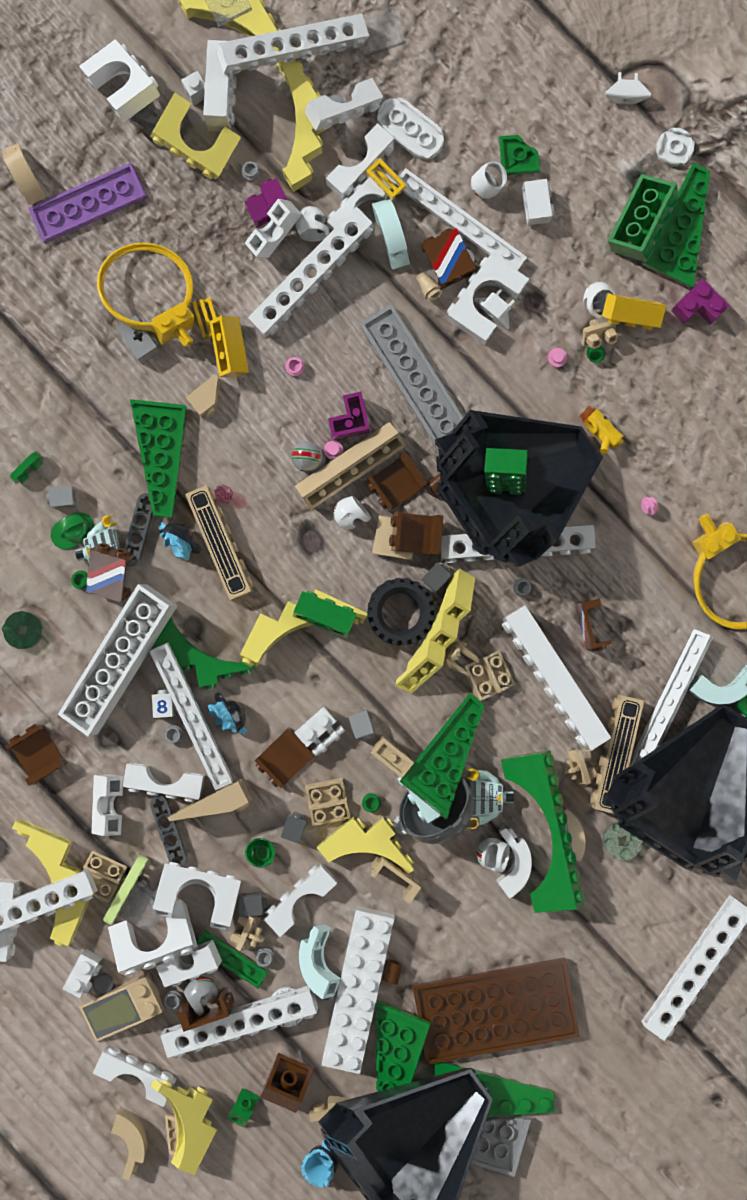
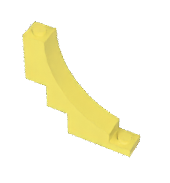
M459 569L449 578L446 593L435 621L424 641L408 662L407 670L396 679L395 686L412 694L443 666L446 648L457 639L459 621L471 611L475 584L474 576Z
M315 589L314 593L319 598L324 600L328 598L335 601L338 606H348L354 609L353 612L357 614L353 623L364 624L367 617L366 612ZM288 601L278 621L260 613L240 653V659H242L244 664L250 667L253 665L258 667L264 655L276 642L291 632L312 626L310 623L293 617L296 604Z
M19 819L15 821L12 829L17 830V834L21 836H30L26 846L42 862L52 883L82 871L79 868L64 863L73 843L72 840L25 820ZM70 886V892L77 895V893L73 892L75 886ZM54 893L56 902H59V896ZM81 899L74 902L75 905L67 909H63V906L56 909L54 927L50 939L54 940L55 944L68 946L72 943L90 899L84 902Z

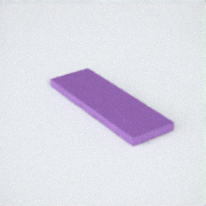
M128 163L33 205L28 209L42 241L46 244L147 199V196L132 163Z

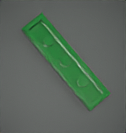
M204 929L196 941L197 945L213 940L222 960L220 965L259 989L269 970L260 967L255 961Z

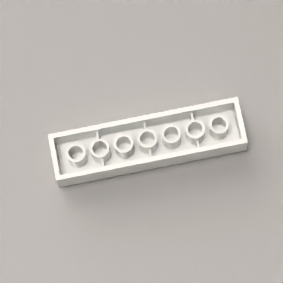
M138 584L58 715L86 736L97 735L174 613L177 605L149 585Z
M524 605L502 619L504 622L501 624L507 634L511 633L514 637L512 640L513 644L525 654L522 656L528 666L534 668L535 672L533 674L538 682H543L545 685L544 692L549 699L552 698L556 702L554 705L555 709L567 719L564 722L570 731L576 733L577 737L575 739L580 747L592 751L609 740L611 737L527 607Z
M356 906L341 972V980L322 1057V1066L360 1074L393 927L394 914Z

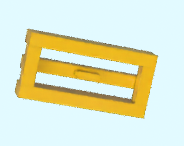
M381 158L366 170V174L392 201L396 195H399L406 188V184ZM378 166L399 185L398 188L377 168ZM374 170V171L377 173V175H378L394 192H392L372 171Z
M208 297L205 300L201 299L198 302H192L204 340L212 338L210 320L205 304L209 305L212 318H217L212 300ZM199 306H201L209 331L208 334L205 333L198 309Z

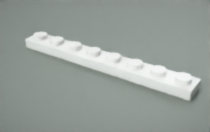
M405 168L399 178L406 184V188L402 190L403 193L452 229L457 228L459 234L489 256L492 253L517 271L527 259L524 254Z
M695 629L693 630L633 752L629 766L662 744L713 639L712 636Z
M169 642L151 649L149 652L214 789L217 790L233 783L234 780Z

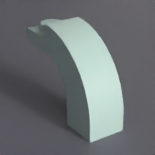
M389 198L373 203L372 208L375 220L383 236L391 269L410 264L405 237L392 201Z
M747 665L726 686H716L703 675H698L687 691L697 699L708 703L729 704L736 702L747 695Z
M326 924L313 926L309 939L301 940L299 949V964L302 976L308 987L321 999L334 997L341 978L328 969L324 961V947L331 927Z

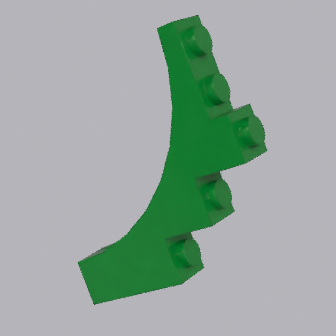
M170 617L152 646V649L169 642L181 670L193 669V665H195L199 687L204 686L205 690L216 688V684L220 683V675L224 679L234 677L233 673L241 672V675L252 673V669H256L255 665L250 667L243 662L221 660L200 651L186 640L176 627L172 617Z

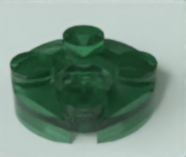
M15 612L6 619L2 626L5 640L10 646L17 649L32 648L38 644L42 637V622L35 614L30 612ZM20 626L27 627V629L25 630L26 635L22 633L19 634Z
M618 822L610 824L604 831V847L613 858L629 861L640 852L642 841L622 829ZM625 835L627 837V843L622 844L621 847L619 845L620 841L618 840V838H623Z

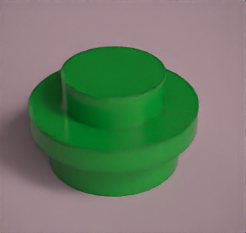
M603 346L596 349L589 347L586 355L592 363H599L605 358L606 350Z
M82 570L76 571L71 578L72 585L76 589H86L88 573Z
M368 793L362 799V806L367 812H376L381 806V799L375 793Z

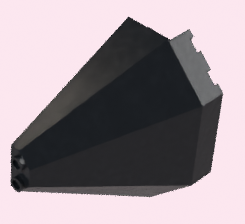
M474 410L468 411L451 434L435 439V445L439 450V456H436L437 472H440L438 490L480 554L494 556V559L505 563H514L516 567H521L533 560H537L558 541L603 459V456L582 426ZM486 448L527 450L526 492H521V495H512L508 491L494 494L487 490L484 472Z
M721 704L615 775L606 799L612 803L611 809L614 815L620 819L618 822L619 826L684 869L693 871V868L702 869L704 874L716 877L723 874L730 880L737 881L743 862L747 861V718L734 711L730 706Z
M463 1068L337 1102L318 1123L322 1127L320 1129L322 1136L326 1138L324 1144L366 1200H458L493 1099L489 1095V1089L477 1078V1072L472 1068Z

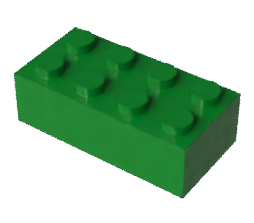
M644 174L640 175L608 240L612 252L647 262L679 197L676 183Z
M486 448L484 472L487 490L494 494L508 491L512 495H521V492H526L527 450Z

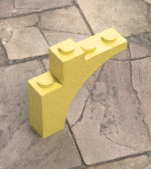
M353 816L317 845V849L328 863L346 854L365 852L378 854L392 860L407 874L414 870L412 865L414 863L413 859L408 854L404 855L400 850L402 846L396 839H391L396 834L394 830L396 826L389 818L386 820L382 817L365 831L364 828L366 826L360 818L355 819Z
M154 1079L151 1087L167 1099L176 1118L177 1144L171 1163L178 1169L194 1176L217 1131L211 1125L212 1121L204 1117L213 1099L207 1096L208 1091L199 1086L197 1089L189 1087L187 1091L179 1086L177 1089L173 1088V1084L165 1079H162L161 1082Z

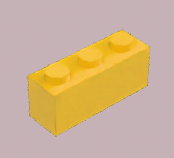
M608 293L602 316L609 319L608 322L619 325L620 322H625V325L630 327H636L639 324L641 328L652 330L653 327L661 328L667 305L657 301Z
M221 315L211 320L210 327L219 377L238 378L249 373L239 317Z

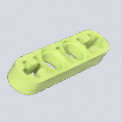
M140 854L108 909L103 919L104 922L109 925L114 923L149 860L147 857Z

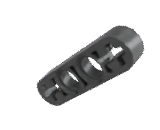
M148 493L141 494L137 499L124 549L127 552L132 553L133 550L129 548V545L139 548V551L134 550L136 560L127 562L129 566H135L140 562L153 516L151 504H148L145 509L149 511V514L139 512V509L144 510L142 500H146L149 497ZM140 515H144L147 519L146 524L143 526H139L136 522L137 517ZM134 534L141 535L142 540L139 544H133L131 538Z
M164 795L155 796L150 802V807L169 863L179 864L178 861H174L176 857L175 851L171 853L170 850L180 846L177 853L178 856L183 857L180 863V867H182L187 862L188 857L176 821H171L169 827L161 825L162 817H169L173 814L169 800ZM157 799L164 801L162 810L165 811L167 809L168 813L158 816L157 813H160L161 810L159 806H155ZM169 835H174L177 838L176 845L171 846L167 843Z

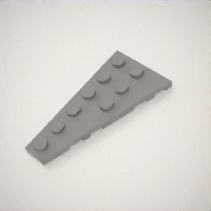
M486 1118L471 1164L515 1177L531 1118Z

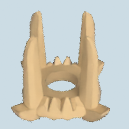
M456 639L445 652L443 664L448 670L453 668L464 676H470L455 661L459 660L458 657H461V653L479 663V659L465 647L467 643Z

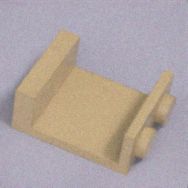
M384 735L371 749L372 755L401 778L414 764L413 759Z
M376 856L371 863V876L375 878L381 868L386 866L409 883L403 891V899L410 904L421 889L420 880L410 873L407 874L392 860L384 856Z

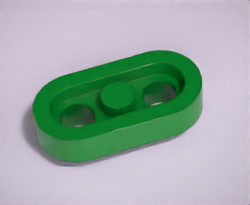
M37 451L33 452L11 473L10 479L15 484L19 482L21 484L29 478V474L43 464V457Z

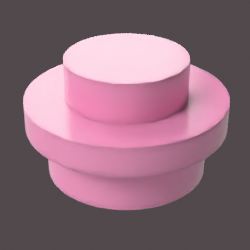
M555 348L550 351L548 361L553 367H561L567 361V354L563 349Z
M292 357L287 360L285 369L289 375L299 376L304 371V363L300 358Z
M332 440L324 446V453L327 458L334 460L343 453V447L338 441Z
M653 497L642 499V511L650 516L654 515L659 509L657 501Z

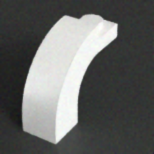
M503 826L498 831L512 849L513 863L510 869L496 880L510 899L526 884L531 872L532 859L529 847L523 837L515 841L517 836L511 828L507 830Z

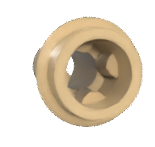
M422 272L417 276L416 279L419 282L425 299L434 301L442 294L441 287L426 272Z

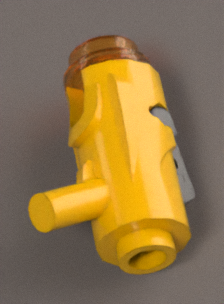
M589 405L579 415L585 427L602 442L600 450L602 454H607L609 448L614 447L617 449L624 442L621 439L624 435L616 429V426L607 416H604L595 407L592 408Z

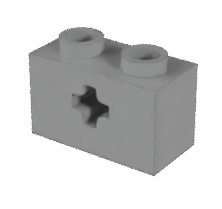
M136 315L131 318L134 321L145 322L143 319L139 320ZM125 324L117 327L140 363L160 352L157 348L159 342L154 335L149 336L147 331L136 330ZM138 336L142 337L143 340L139 342Z

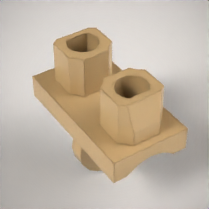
M596 319L591 320L589 327L583 329L581 344L583 347L589 345L592 349H596L601 346L604 340L609 344L616 343L618 337L616 332L617 324L609 322L599 323Z
M577 749L567 751L570 760L566 761L568 768L563 770L564 774L570 773L571 779H576L577 785L590 784L591 780L597 777L594 767H586L585 761L591 760L590 750Z
M258 915L239 917L237 924L244 927L243 932L234 931L230 938V941L237 945V950H248L250 946L255 947L257 942L264 941V937L260 935L262 928L258 927L262 917Z

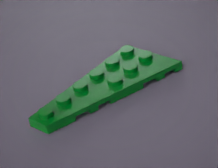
M695 163L691 165L678 191L679 197L647 262H642L641 264L691 290L694 288L695 283L694 278L702 234L705 199L710 177V170Z
M130 399L152 514L154 517L173 519L187 406Z
M470 693L399 781L445 819L448 818L451 803L454 799L455 791L485 706Z
M379 1000L375 1003L377 1092L413 1081L431 1022Z
M434 1063L435 1076L460 1070L464 1067L454 1063ZM474 1069L478 1074L477 1078L489 1089V1095L493 1099L487 1117L555 1112L553 1090L532 1084L520 1083L514 1079L509 1080L499 1075Z

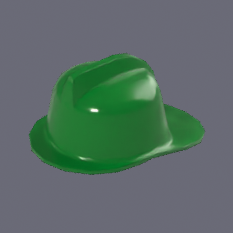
M76 512L66 516L52 527L50 535L52 542L60 549L75 547L82 543L83 539L87 538V534L95 527L93 519L83 512Z

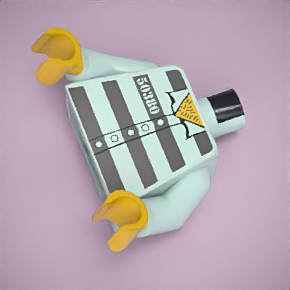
M113 515L104 516L102 521L96 524L87 534V538L83 539L85 548L75 550L78 561L88 559L89 563L90 549L100 543L108 544L116 549L120 548L116 529L111 527L117 525L116 522L111 523L110 521Z
M467 768V770L471 771V776L465 778L470 780V788L474 799L472 816L475 817H471V825L466 828L476 829L479 825L488 823L496 818L499 812L503 811V803H514V792L503 791V784L490 772Z

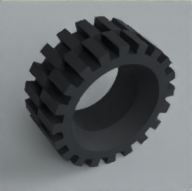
M395 578L385 581L372 593L368 602L367 615L372 630L381 640L397 646L410 645L422 639L430 631L435 619V605L428 590L420 585L419 582L409 578ZM407 594L417 602L420 616L415 626L411 629L396 631L384 622L382 607L385 601L392 595Z

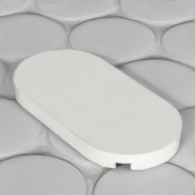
M390 98L380 105L377 115L378 124L394 138L396 143L411 155L421 160H429L441 152L444 144L441 128L412 104L402 98Z

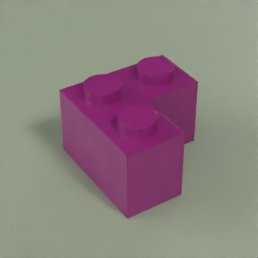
M277 178L264 181L259 186L261 194L252 195L244 202L256 228L271 221L267 213L277 199L287 200Z
M702 279L672 308L671 312L683 324L698 312L711 325L730 305Z
M362 391L343 395L346 414L328 418L332 439L340 440L370 433Z

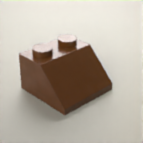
M278 1053L260 1098L296 1113L302 1103L314 1068Z

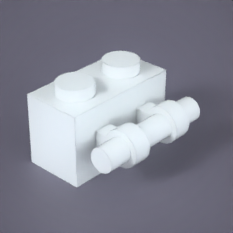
M324 706L294 733L306 747L312 742L317 745L312 750V753L317 757L321 752L327 751V747L334 741L337 742L345 730L341 725L336 730L332 728V725L337 720ZM327 730L330 735L321 741L318 737Z

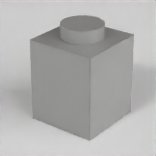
M49 487L46 499L50 507L54 509L77 507L75 487Z
M367 710L349 715L355 739L360 737L362 741L371 738V733H374Z

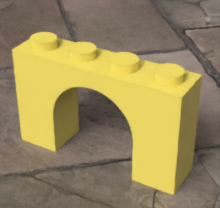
M174 93L150 137L153 138L155 144L170 149L169 152L175 157L185 159L190 167L194 169L197 167L203 171L202 174L205 177L216 180L241 137L224 126L210 149L196 151L189 148L181 138L180 124L192 103Z

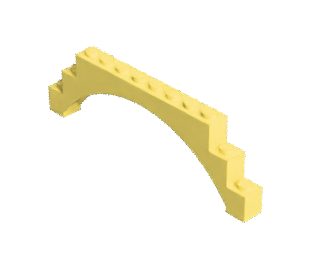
M178 0L188 19L196 17L219 22L236 29L248 37L280 30L274 26L275 21L272 15L266 13L263 0H238L237 2L236 0ZM273 47L274 50L280 51L277 47ZM299 60L284 63L283 61L276 64L289 86L295 106L296 128L293 149L287 167L282 169L283 175L293 192L313 181V169L309 161L322 154L323 142L318 134L325 131L323 129L315 131L305 114L309 101L321 97L318 91L315 93L312 88V80L309 76L304 75V68Z

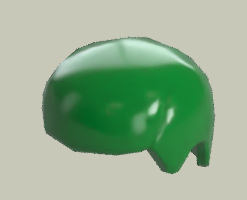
M265 838L253 839L247 844L245 850L247 861L252 866L258 868L269 866L274 861L276 854L274 845Z

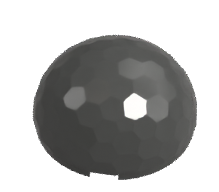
M461 777L447 819L441 816L431 823L423 822L418 815L420 810L417 804L413 805L407 796L410 794L408 790L403 796L399 807V820L407 834L425 844H441L453 840L467 827L473 814L474 799L470 786Z

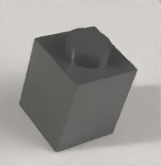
M437 562L421 580L435 593L450 578L451 574L449 572L451 570L444 563L440 565Z
M295 811L293 814L289 813L281 838L299 844L307 819L304 818L305 815Z
M263 892L239 894V917L263 915L264 909H267V898L263 897Z

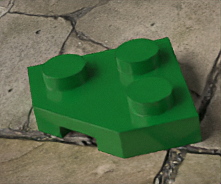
M519 135L499 136L500 164L505 168L507 176L539 173L538 151L527 145Z

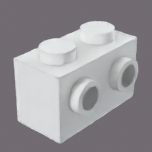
M547 179L524 182L522 192L527 226L550 223L552 216H554V205L550 204V197H552L551 185H548Z
M85 949L78 958L63 990L78 998L84 993L87 994L93 985L91 983L93 976H97L102 968L100 963L103 957Z

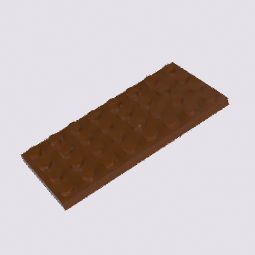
M565 957L412 985L418 1017L431 1022L423 1047L426 1065L580 1037Z

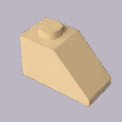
M216 374L186 397L202 419L213 415L215 408H217L220 380Z

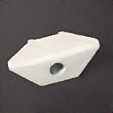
M619 72L618 81L606 91L605 96L615 103L636 104L651 98V93L638 80V73H635L634 80L621 79V72Z
M501 289L496 294L492 292L487 298H475L473 300L494 321L507 330L509 329L508 311L515 301L512 299L507 304L498 296L502 292Z

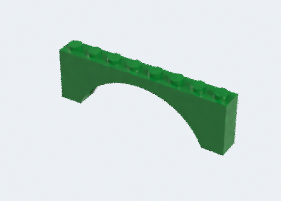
M551 750L504 758L501 760L505 779L516 783L535 799L542 809L551 831L552 859L548 873L540 886L530 893L534 913L577 910L584 905L585 895L580 886L581 878L576 868V855L571 845L572 837L567 827L568 819L563 809V796L559 791V778L555 773V760L553 755H551Z

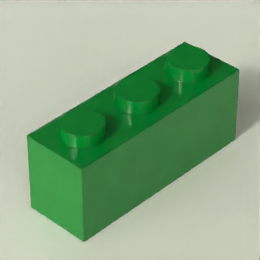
M302 591L294 609L293 617L347 638L357 613L353 612L354 609L351 607L336 605V602L331 599H321L314 592L307 591L306 593Z

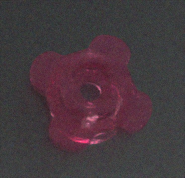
M224 484L217 486V489L214 491L216 497L222 502L228 504L229 500L232 499L233 491Z

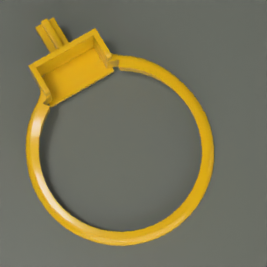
M133 243L112 252L102 263L97 275V291L105 308L123 324L136 330L153 332L161 345L177 337L184 347H189L194 342L187 333L188 330L194 327V315L189 310L193 297V279L188 266L182 258L172 250L153 243ZM150 251L168 257L180 268L186 281L184 301L152 318L150 323L134 321L122 316L110 305L104 292V279L109 267L118 258L131 252Z
M706 513L698 518L705 534L692 541L699 554L693 573V584L697 600L706 615L717 624L731 629H747V622L727 621L713 613L703 599L700 585L701 573L706 563L704 560L706 558L709 560L739 540L747 541V534L737 533L733 524L723 522L716 527L709 514Z

